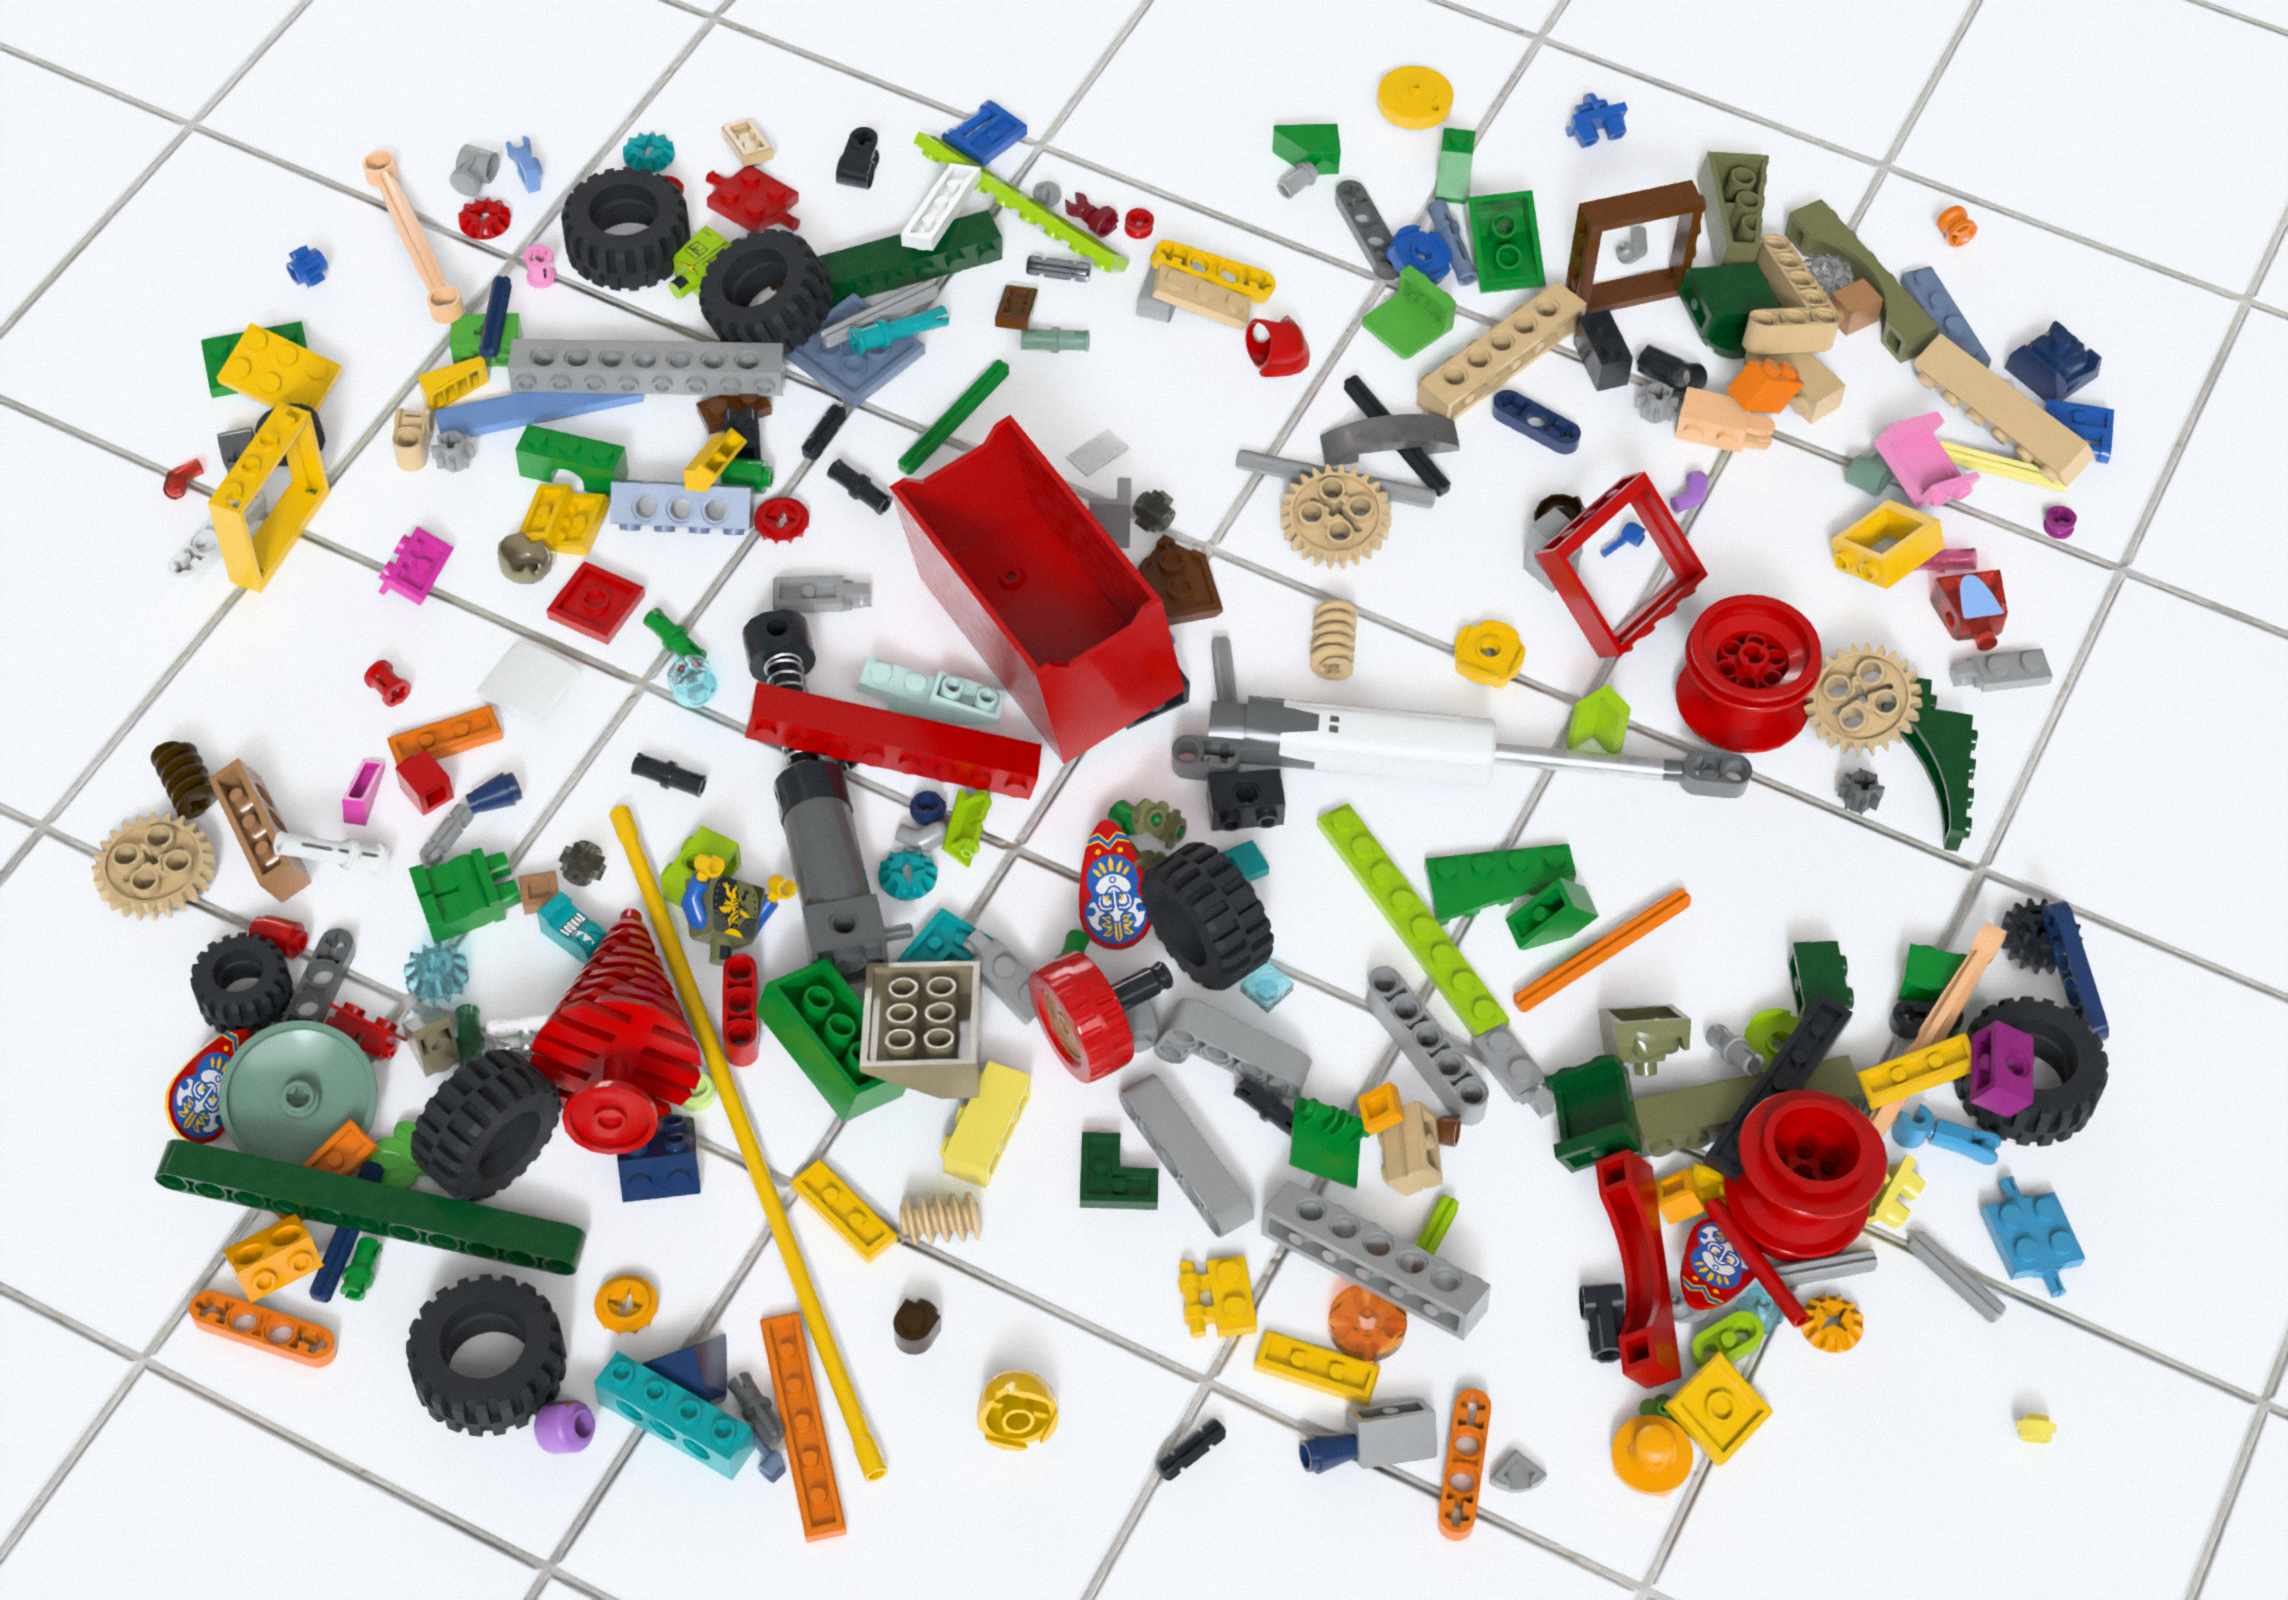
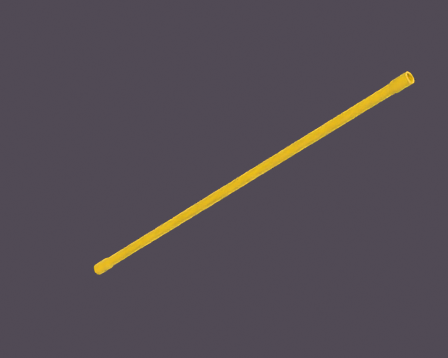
M625 805L615 807L609 813L610 820L617 838L626 853L846 1423L865 1481L879 1480L888 1473V1469L858 1401L640 841V833L632 812Z

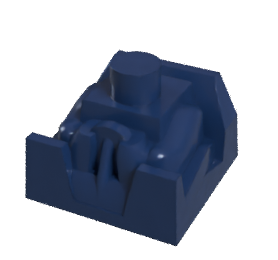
M2056 320L2051 324L2046 333L2036 337L2028 346L2024 344L2012 352L2004 367L2045 402L2047 398L2063 401L2096 379L2102 362L2100 355L2091 348L2086 351L2084 343L2080 342L2076 336L2072 335L2067 331L2068 329Z

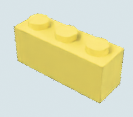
M988 1061L983 1073H980L979 1098H970L968 1104L962 1103L955 1118V1125L957 1126L953 1134H947L942 1142L939 1156L943 1157L945 1174L984 1188L988 1187L1031 1097V1075Z

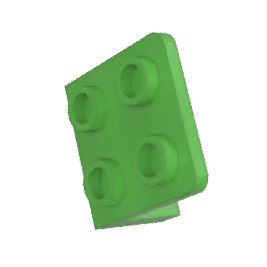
M1408 265L1400 271L1398 293L1365 315L1362 319V326L1400 358L1407 360L1453 329L1456 301L1449 293L1442 291L1431 282L1425 274Z

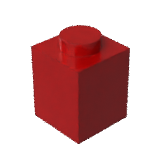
M426 749L416 755L407 757L401 764L395 767L400 789L423 816L454 799L450 777Z

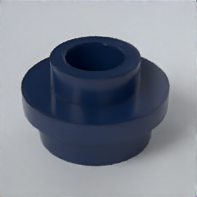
M922 791L910 803L911 818L920 825L927 826L933 822L942 821L945 817V801L934 791Z

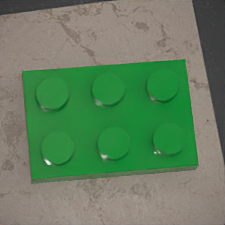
M302 321L264 328L308 349ZM244 332L201 340L212 398L239 393L218 383L217 376Z

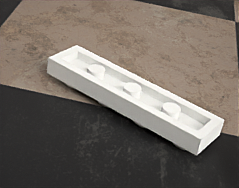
M950 163L902 232V246L933 251L982 179L981 168Z

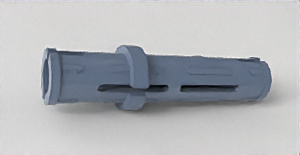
M1442 199L1435 200L1427 208L1428 214L1435 226L1434 232L1444 239L1451 250L1452 260L1450 264L1455 272L1458 284L1460 286H1469L1476 282L1478 274L1459 235L1460 226L1456 220H1453L1446 201Z

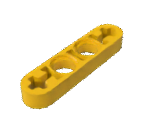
M1171 240L1160 241L1150 257L1151 264L1156 270L1160 264L1169 266L1251 297V302L1261 304L1268 301L1276 288V281L1273 276L1264 270ZM1194 261L1203 265L1205 272L1196 271L1192 268L1191 262ZM1221 272L1231 273L1235 277L1236 282L1227 281L1223 278Z

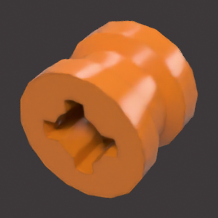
M1959 205L1945 210L1936 222L1937 228L1940 232L1946 234V240L1952 247H1959L1968 243L1978 230L1976 223L1972 219H1968L1966 209Z

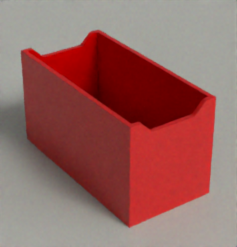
M1011 414L995 423L983 444L924 479L904 477L889 486L921 580L1063 764H1066L1185 691L1162 599ZM1015 575V578L1007 579L1008 576Z

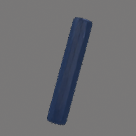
M497 275L492 282L479 343L480 356L484 359H494L498 355L512 288L511 279L508 276L502 277Z

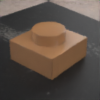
M556 870L518 876L524 915L537 913L540 908L559 893Z

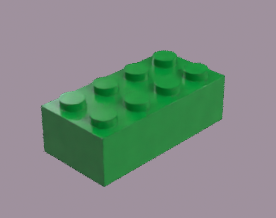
M826 958L767 982L755 1011L844 1123L902 1097L906 1087L860 1072L864 1004Z

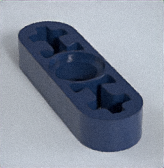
M1502 390L1495 394L1492 415L1500 423L1556 453L1567 455L1574 453L1578 449L1581 430L1576 423L1516 391ZM1530 418H1540L1545 424L1542 426H1532L1527 420Z

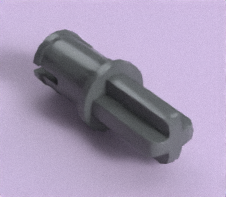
M749 1372L739 1373L744 1388H742L734 1376L728 1383V1389L733 1393L743 1409L742 1417L745 1421L752 1423L765 1445L779 1444L786 1435V1432L771 1409L772 1401L769 1397L762 1395Z

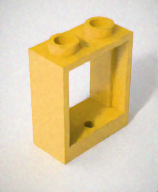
M1890 499L1831 539L1833 559L1837 569L1886 590L1944 549L1940 519ZM1886 536L1899 540L1897 544L1883 554L1869 549Z

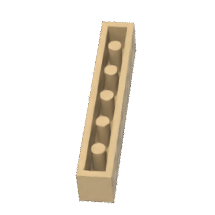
M1941 333L1914 360L1913 364L1919 373L1916 378L1923 386L1929 390L1935 387L1942 392L1940 396L1948 405L1954 409L1958 405L1966 411L1964 413L1965 416L1978 427L1984 424L1991 429L1989 434L2001 445H2005L2007 442L2015 448L2014 453L2027 464L2033 461L2040 466L2039 472L2050 482L2054 483L2058 480L2068 487L2095 458L2088 442Z

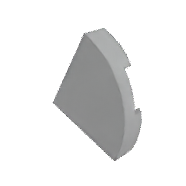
M1514 1450L1490 1478L1489 1484L1505 1492L1522 1493L1539 1487L1546 1481L1548 1474L1517 1450Z

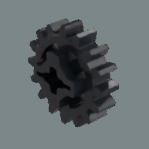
M2028 898L2024 907L2017 902L2014 904L2011 912L2007 911L2005 913L2000 928L2007 931V935L2000 948L2010 949L2007 959L2010 961L2018 958L2021 961L2019 964L2020 969L2023 970L2027 965L2033 966L2034 974L2038 975L2040 969L2045 968L2049 975H2052L2057 965L2042 920V907L2048 904V901L2043 898L2040 905H2035L2032 898ZM2077 924L2078 931H2080L2081 925Z

